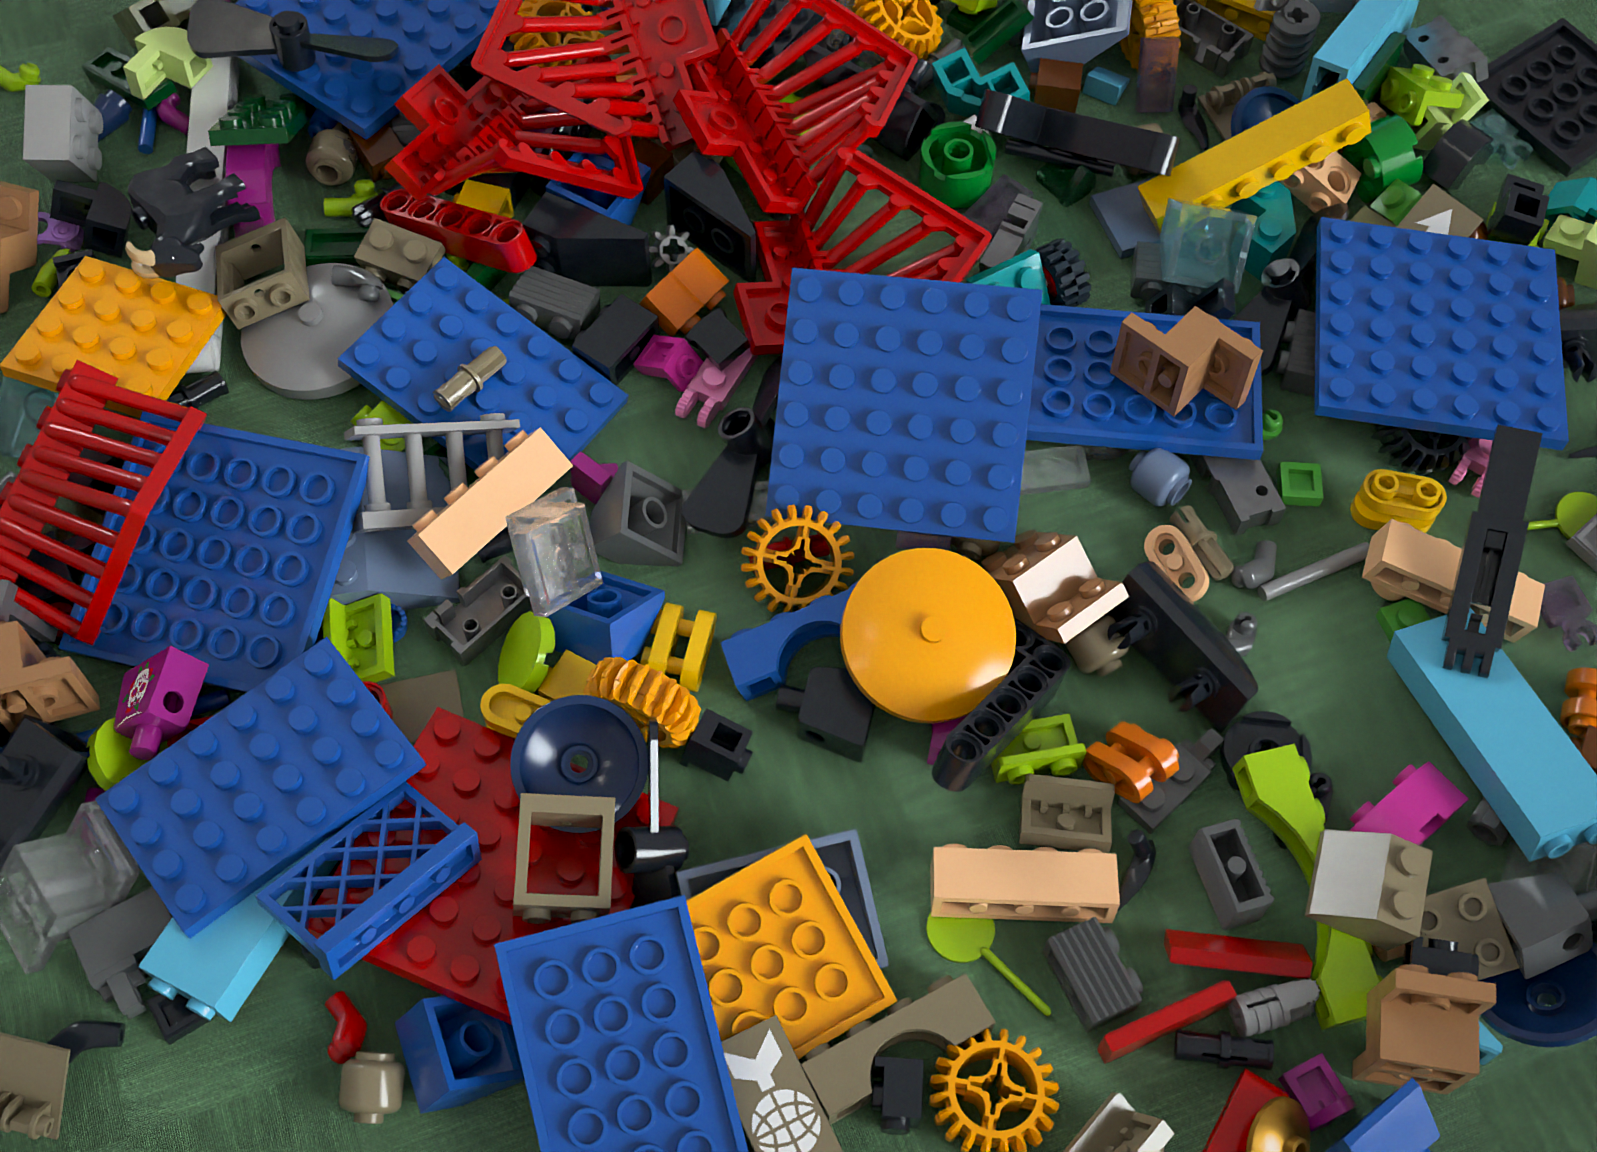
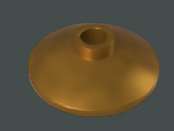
M1283 1096L1275 1097L1268 1101L1259 1110L1251 1125L1246 1152H1310V1125L1303 1107L1296 1100Z

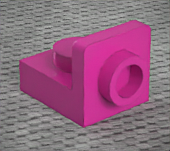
M653 335L633 365L642 375L667 378L679 392H684L688 389V385L704 361L684 338Z

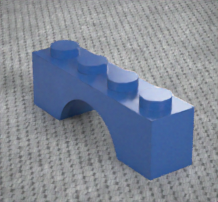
M858 581L852 584L846 591L833 596L825 595L818 597L807 607L795 612L777 614L766 624L754 629H741L735 632L731 638L720 642L734 684L746 702L779 689L781 684L786 685L789 665L797 652L805 645L824 637H840V625L844 607Z

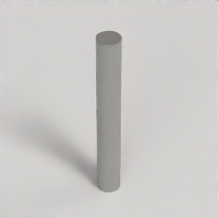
M1367 542L1360 543L1260 585L1257 588L1258 594L1263 601H1268L1365 560L1369 544Z

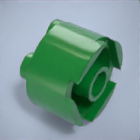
M1388 115L1370 122V134L1355 144L1343 147V157L1362 173L1357 182V191L1364 203L1375 201L1397 178L1410 186L1418 182L1422 176V156L1415 158L1412 147L1418 144L1417 138L1409 124L1398 115L1391 117Z
M960 121L947 122L936 126L931 130V135L926 140L924 139L921 147L918 175L920 189L950 208H966L975 204H982L986 201L991 188L996 158V147L991 136L984 130H982L981 134L971 129L972 124Z

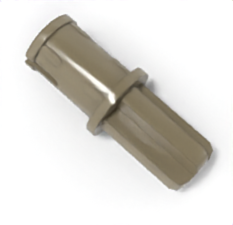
M497 346L488 347L468 365L461 364L458 366V372L433 391V396L437 403L444 410L451 412L468 395L474 391H481L483 389L482 383L506 364L507 359Z
M1191 506L1180 508L1188 523L1183 521L1177 511L1173 513L1170 517L1171 525L1178 528L1184 534L1212 579L1218 581L1227 578L1234 570V564L1216 542V533L1207 530Z

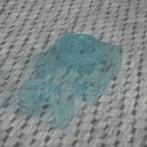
M1494 109L1471 122L1472 125L1494 139L1488 148L1493 151L1492 154L1497 152L1501 156L1500 159L1504 166L1512 170L1516 167L1520 158L1524 161L1528 160L1533 148L1527 142L1515 139L1519 131Z

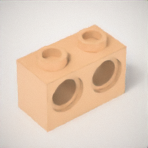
M1335 151L1324 160L1311 163L1295 171L1287 179L1279 182L1288 188L1311 211L1316 213L1323 208L1335 204H1347L1362 173Z

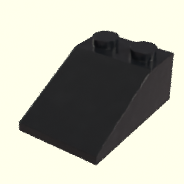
M694 150L664 176L667 226L673 225L675 232L678 234L684 231L688 232L689 236L686 240L748 283L755 282L756 231L724 170L716 161L710 158L707 159Z
M548 192L544 193L522 224L537 254V260L533 265L535 267L592 287H649L652 283L647 232Z

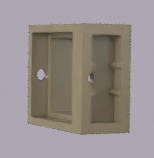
M286 217L215 246L218 302L237 329L310 300L304 245ZM253 244L260 245V247L257 249L252 248L251 246ZM284 264L285 270L244 286V280ZM257 289H261V290H262V291H260V292H258V293H255V290H257Z
M521 793L513 916H522V921L530 924H547L551 922V918H570V923L574 924L609 915L615 798ZM531 825L601 828L598 896L526 893Z

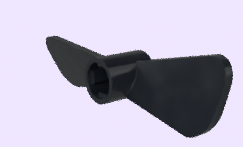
M198 0L191 9L187 29V39L190 48L200 58L277 54L280 66L285 70L293 72L310 68L316 60L315 51L367 62L388 61L399 52L397 42L390 39L310 33L306 17L299 12L287 10L272 17L225 0Z
M1346 203L1323 208L1305 222L1289 258L1275 260L1263 270L1261 280L1264 288L1233 318V320L1260 322L1261 350H1263L1261 355V376L1271 372L1274 367L1285 334L1287 321L1296 316L1298 309L1307 310L1311 304V297L1303 275L1316 260L1317 225L1320 218L1346 220L1349 215Z
M783 354L766 370L752 410L747 407L736 408L727 413L719 423L718 433L727 446L682 505L683 517L697 531L719 538H734L741 535L747 528L758 470L769 463V456L772 453L773 439L764 427L777 406Z
M648 719L649 826L622 827L615 841V859L618 868L625 874L634 873L632 893L635 897L630 909L679 897L675 872L680 870L689 854L688 840L679 827L675 825L659 826L657 719Z

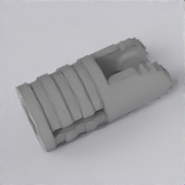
M1304 978L1303 980L1299 979L1298 981H1291L1280 985L1272 984L1266 988H1258L1252 992L1248 991L1242 993V995H1237L1229 1005V1012L1238 1034L1243 1038H1247L1253 1034L1257 1035L1265 1031L1275 1030L1277 1027L1288 1026L1290 1022L1301 1020L1302 1017L1307 1018V1016H1311L1315 1009L1316 1000L1318 1001L1319 985L1316 984V981Z

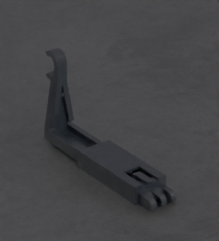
M1497 425L1495 428L1477 512L1472 511L1468 519L1441 640L1448 641L1442 667L1444 669L1452 670L1456 660L1455 656L1460 654L1463 655L1460 672L1470 674L1473 660L1478 658L1481 659L1478 667V676L1488 678L1494 652H1498L1502 647L1529 522H1525L1523 519L1543 433ZM1471 603L1491 607L1485 634L1478 633L1483 615L1475 613L1470 614L1468 627L1465 630Z

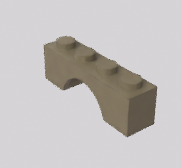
M966 973L954 980L951 975L940 978L927 988L929 994L914 1002L911 997L902 999L886 1011L888 1016L875 1024H872L870 1020H865L846 1032V1040L833 1047L828 1042L823 1043L804 1056L806 1062L802 1063L801 1067L830 1125L869 1104L872 1093L870 1072L875 1056H880L890 1047L902 1042L920 1041L931 1044L947 1054L946 1049L949 1044L953 1046L959 1045L964 1049L962 1043L970 1037H974L978 1042L980 1033L986 1028L992 1032L996 1022Z

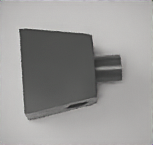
M1559 873L1488 884L1519 969L1525 979L1543 973L1592 948L1591 921L1597 919V889L1576 895L1565 877Z

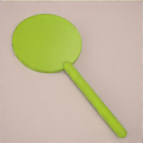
M1586 492L1569 493L1557 503L1555 519L1529 522L1528 530L1558 527L1562 534L1570 539L1597 514V496Z
M930 912L927 919L926 932L929 943L937 954L946 960L956 963H968L982 956L985 957L1045 1016L1051 1014V1008L989 950L995 935L993 919L931 917Z

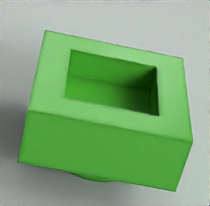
M1397 178L1370 207L1374 212L1398 226L1422 198V194Z
M1280 461L1276 469L1277 488L1284 505L1319 507L1323 500L1321 464Z
M1410 598L1382 607L1375 615L1390 643L1394 631L1431 620L1422 604Z

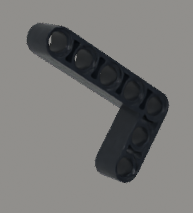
M988 89L984 90L975 123L977 128L1024 142L1169 177L1181 138L1053 109Z
M1015 617V654L1007 677L948 734L931 769L934 781L948 791H963L974 782L1054 698L1070 667V659L1062 649L1046 640Z

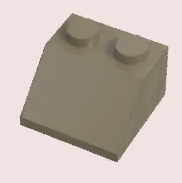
M1323 830L1320 832L1305 916L1387 951L1419 938L1433 851L1390 833Z

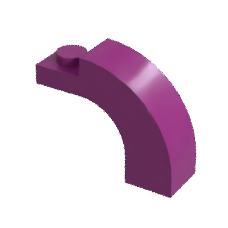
M279 143L228 145L226 177L234 173L246 186L245 190L237 192L238 198L228 200V205L238 202L240 205L248 203L250 206L254 205L259 210L261 218L254 222L234 224L235 238L275 222L272 175L275 167H281Z

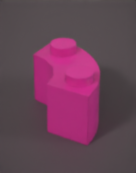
M1430 761L1418 769L1410 764L1392 781L1396 788L1376 806L1367 801L1351 816L1350 820L1355 826L1349 831L1390 833L1420 846L1443 826L1469 798Z

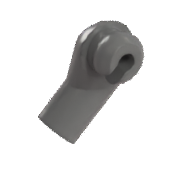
M341 265L333 266L332 284L360 288L358 296L363 301L377 302L379 300V290H383V285L378 277L363 268Z
M1268 540L1257 542L1254 560L1246 562L1244 566H1235L1231 572V580L1235 587L1243 588L1246 586L1248 589H1254L1271 581L1275 570L1276 543Z
M1241 612L1236 615L1234 621L1230 623L1225 636L1241 657L1246 656L1250 652L1257 634L1258 621L1254 615L1247 612Z

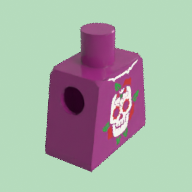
M169 646L124 673L113 727L117 733L132 739L129 749L131 756L141 760H151L157 756L161 743L186 729L209 664Z

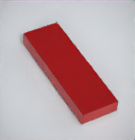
M1165 929L1163 944L1169 962L1172 964L1303 979L1311 977L1313 962L1303 944Z
M1223 980L1105 1034L1097 1050L1104 1064L1165 1037L1175 1032L1176 1029H1182L1227 1008L1237 994L1230 981Z

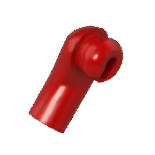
M339 991L333 994L324 1005L338 1023L332 1037V1042L327 1047V1054L333 1062L344 1064L351 1057L356 1056V1051L361 1050L367 1031V1022L346 993Z

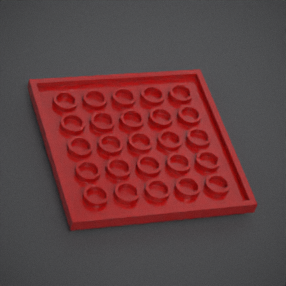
M437 707L413 745L427 766L407 779L406 782L460 826L465 822L477 832L482 860L361 959L512 1025L494 944L570 925V918H551V922L547 924H530L523 922L522 916H513L520 799L512 782L510 768L512 747L515 739ZM570 762V767L574 772L581 773L586 770ZM643 792L631 810L614 823L611 905L609 914L630 909L635 897L632 893L634 873L625 874L618 868L615 859V841L622 827L649 826L648 794ZM659 799V826L673 825L677 818L679 807ZM404 800L391 810L390 819L415 818L416 808L407 800ZM531 825L526 893L598 896L601 829L585 833H571L557 830L550 826ZM442 829L421 830L420 845L437 844L448 834ZM414 830L388 831L387 846L412 845ZM363 832L354 840L353 847H378L380 832ZM411 858L385 859L384 874H400L410 866ZM377 859L352 860L350 875H374ZM343 860L333 876H341ZM374 887L348 888L346 904H362L373 895ZM339 888L324 889L315 905H337ZM336 917L310 918L308 931L318 939L335 925Z

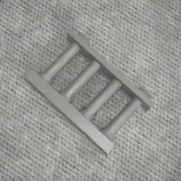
M491 413L480 415V421L383 425L382 418L356 420L357 426H353L345 431L344 438L345 441L363 440L364 454L369 456L367 470L369 504L364 505L365 512L356 514L353 523V533L414 529L412 525L431 509L438 514L445 508H433L432 501L427 498L422 437L446 436L450 488L452 491L462 482L467 486L462 435L486 434L488 459L494 456L499 460L505 455L503 434L520 428L519 419L505 420L504 413ZM380 439H405L411 501L406 503L407 509L391 510V504L386 503ZM528 507L511 523L528 519Z

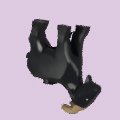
M206 146L191 153L175 156L170 163L163 167L137 173L129 182L128 193L133 206L131 214L140 229L145 230L149 228L156 234V238L148 251L136 249L131 242L126 243L125 250L132 259L131 267L134 273L142 278L174 277L184 273L196 272L203 266L199 255L205 248L199 242L205 241L218 231L233 224L249 223L261 219L259 210L254 205L250 206L248 203L240 205L238 202H235L228 206L219 207L227 200L238 198L237 192L246 189L244 182L234 173L209 187L195 192L189 187L198 179H212L216 177L215 169L220 166L218 158Z

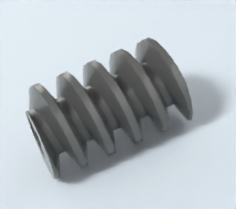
M1290 0L1284 7L1274 13L1259 59V65L1263 71H1266L1268 74L1273 73L1276 78L1285 79L1294 77L1304 68L1321 18L1319 10L1312 3L1306 0Z

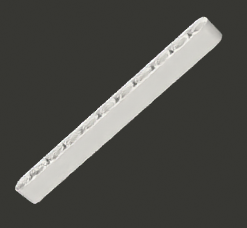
M238 57L211 58L213 67L192 87L187 153L197 151L206 146L218 158L220 165L215 169L216 177L212 179H198L189 187L193 192L209 187L226 178L228 146H210L208 130L219 121V118L226 115L227 111L231 110L238 101ZM228 200L219 207L228 206ZM229 227L218 231L205 241L199 242L205 247L204 251L199 255L203 263L202 268L196 272L177 275L176 283L218 295L215 246L228 241ZM223 321L185 374L219 371Z

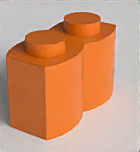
M696 248L643 298L639 305L658 316L659 326L670 337H673L679 331L686 335L701 320L697 315L700 310L706 306L711 311L727 295L722 289L729 280Z

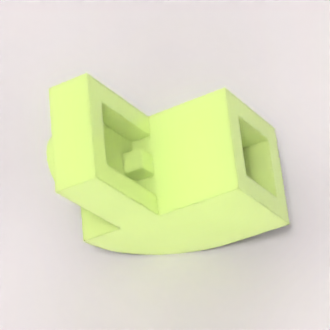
M160 27L148 30L134 39L138 53L123 68L131 94L145 100L165 78L191 89L213 65L211 58H200L192 52L187 39V30L176 27Z
M1461 72L1453 80L1452 87L1465 94L1460 109L1427 105L1420 126L1408 123L1418 141L1417 145L1412 146L1413 148L1421 150L1433 149L1450 127L1461 119L1468 121L1489 101L1470 74Z
M1560 214L1545 236L1542 248L1554 249L1556 254L1578 260L1579 264L1574 283L1597 290V220L1594 224H1590Z

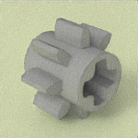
M673 225L667 226L666 234L664 235L656 231L652 232L656 241L654 246H649V249L657 257L653 260L652 266L658 267L665 262L667 273H670L676 264H679L686 258L687 253H691L695 249L687 246L685 242L689 233L684 231L675 236ZM670 239L672 244L678 245V252L672 253L671 259L668 254L662 252L663 246H668Z

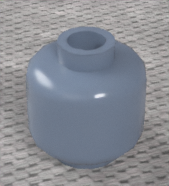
M1154 448L1149 452L1145 450L1140 451L1129 466V470L1133 472L1130 486L1135 492L1156 507H1162L1168 503L1171 506L1175 505L1186 494L1192 483V480L1189 478L1190 468L1186 462L1172 452L1162 448Z

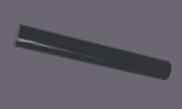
M1011 139L1007 140L1004 152L1009 155L1107 177L1113 176L1115 168L1114 163Z

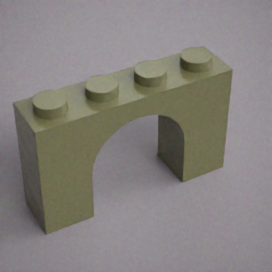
M140 0L112 17L132 48H135L134 39L140 34L160 27H176L181 24L180 22L189 18V12L198 0Z

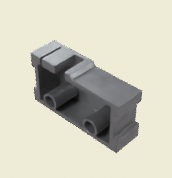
M1174 0V5H1177V17L1180 19L1178 21L1181 35H1179L1181 44L1179 50L1189 55L1188 58L1224 79L1231 71L1234 62L1238 58L1242 60L1248 54L1254 35L1194 0Z
M1442 15L1433 18V21L1414 29L1412 27L1401 32V34L1406 35L1403 45V52L1414 64L1433 68L1435 70L1434 75L1453 81L1461 72L1470 74L1476 83L1488 78L1487 57L1467 36H1461Z
M1018 193L1007 212L1006 218L1011 219L1012 222L1010 224L1002 221L999 230L979 262V273L1029 249L1037 235L1038 221L1043 202Z
M1189 454L1201 479L1208 478L1211 474L1212 477L1207 491L1215 496L1235 536L1244 534L1246 529L1265 523L1267 527L1280 522L1286 507L1261 460Z
M504 555L467 588L461 587L457 590L460 603L455 608L447 599L434 610L435 613L431 612L423 621L428 634L437 642L442 640L452 649L455 659L465 667L508 630L522 614L527 613L542 600L540 586L530 576L527 579L514 569L512 560Z

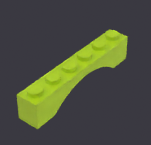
M1295 744L1244 755L1232 769L1246 810L1263 821L1285 843L1299 863L1310 887L1320 832L1325 830L1323 825L1325 823V813L1321 802L1317 798L1314 799L1308 783L1310 780L1308 764L1304 757L1299 756ZM1316 921L1317 945L1309 979L1316 981V984L1319 985L1320 993L1314 1010L1321 1030L1367 1020V993L1383 980L1380 975L1376 974L1371 960L1372 944Z

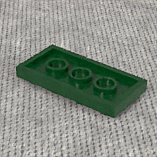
M295 93L281 94L278 100H266L265 95L262 94L243 96V101L235 103V106L228 110L227 114L219 118V121L208 130L210 146L289 143L313 116L315 108Z

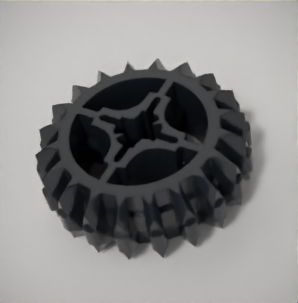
M1369 423L1376 427V432L1373 433L1371 439H1379L1382 444L1378 453L1385 454L1389 452V464L1397 465L1401 463L1402 472L1415 471L1416 475H1425L1432 472L1438 473L1446 470V467L1458 463L1461 460V455L1471 449L1467 442L1472 439L1471 437Z

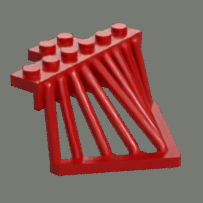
M499 0L471 61V66L478 73L618 139L628 135L660 139L668 151L695 142L673 99L679 89L694 90L686 66L721 53L703 0H556L610 9L595 15L536 17H522L517 14L523 0ZM618 31L592 42L509 52L501 50L506 37L518 32ZM629 53L606 62L541 68L535 66V64ZM533 65L519 71L510 69L511 67ZM637 74L623 82H569L572 80ZM567 81L555 88L542 84ZM645 96L638 102L606 99L614 97ZM599 98L588 105L577 100ZM613 116H622V119L619 120ZM627 116L650 117L653 119L648 123L631 120Z
M754 0L731 35L726 28H720L716 35V40L721 53L686 66L696 91L679 89L673 102L702 154L734 158L763 212L800 215L818 188L817 185L827 174L838 149L842 147H854L857 149L869 137L876 138L881 132L918 61V57L836 0H789L745 51H739L772 2V0ZM802 8H810L823 17L818 24L760 69L750 68ZM833 29H841L854 38L849 44L778 85H766L773 77L829 35ZM864 50L874 51L885 59L876 66L796 102H779L857 57ZM830 150H832V151H831L824 159H822L812 170L809 169V168H810L813 164H815L819 159H821V158H822L824 155H826Z
M608 55L583 58L573 64L611 61V58ZM438 64L394 104L421 133L384 168L418 203L427 194L438 195L462 181L482 173L525 172L628 199L635 198L643 191L631 136L628 135L618 139L607 133L603 139L524 131L588 124L561 111L534 114L550 106L486 76L482 77L465 92ZM616 76L583 79L573 83L617 82ZM567 81L542 84L555 88ZM621 97L606 98V99H608V100H621ZM613 116L619 120L622 119V116ZM530 147L596 155L608 154L614 160L615 167L607 171L597 168L587 159L582 160L580 163L565 160L557 151L544 155L533 152Z
M839 148L833 163L806 212L803 209L800 215L792 214L789 221H759L753 223L756 231V251L766 282L736 283L733 291L743 329L751 346L749 348L751 355L783 353L792 268L867 274L928 237L932 232L945 231L956 238L952 244L886 276L961 283L986 250L992 238L991 233L856 148ZM847 170L857 176L856 181L817 231H813L845 171ZM877 189L890 197L885 205L831 250L820 251L867 190ZM909 209L922 217V221L847 268L833 269L900 211Z
M77 359L72 370L66 368L62 373L55 389L60 394L53 407L47 405L43 410L36 425V428L41 431L34 444L27 443L17 462V466L21 467L14 483L8 481L0 494V579L9 580L15 584L19 575L87 609L85 617L81 622L18 587L14 599L16 603L44 622L79 641L94 646L148 515L197 431H200L207 413L192 406L188 408L115 386L118 381L117 377ZM107 401H111L181 423L177 430L173 431L105 410L104 407ZM95 425H100L167 447L161 454L92 433ZM83 448L146 466L153 470L147 477L80 457ZM71 472L139 493L135 500L132 501L67 480ZM60 496L123 516L125 521L120 532H117L54 506ZM45 523L113 549L108 562L105 563L42 534L41 531ZM32 549L99 579L100 581L95 593L29 560L28 557Z

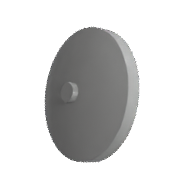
M324 263L306 267L310 300L242 328L241 348L243 356L253 374L269 390L285 397L302 400L335 396L361 384L338 367V358L394 305L384 285L383 290H379V300L377 302H367L359 298L358 291L360 288L335 285L331 281L334 265L356 266Z

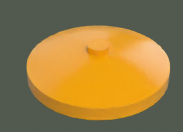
M915 548L895 553L881 560L870 568L858 581L844 607L840 625V643L843 659L851 678L859 690L873 704L883 711L907 721L941 723L969 714L1007 677L1015 654L1016 629L1009 602L1000 586L987 571L972 560L948 550Z

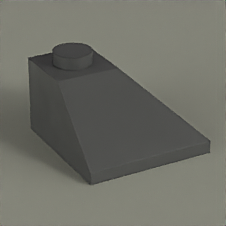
M628 460L623 462L591 512L587 549L618 564L673 567L682 565L686 520L682 515V505L688 498V493Z

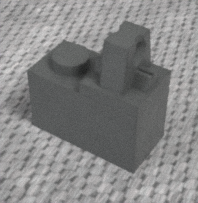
M153 886L67 931L91 987L102 996L106 1003L115 998L121 1013L126 1015L129 1020L147 1010L138 986L146 982V978L149 975L138 966L173 917Z

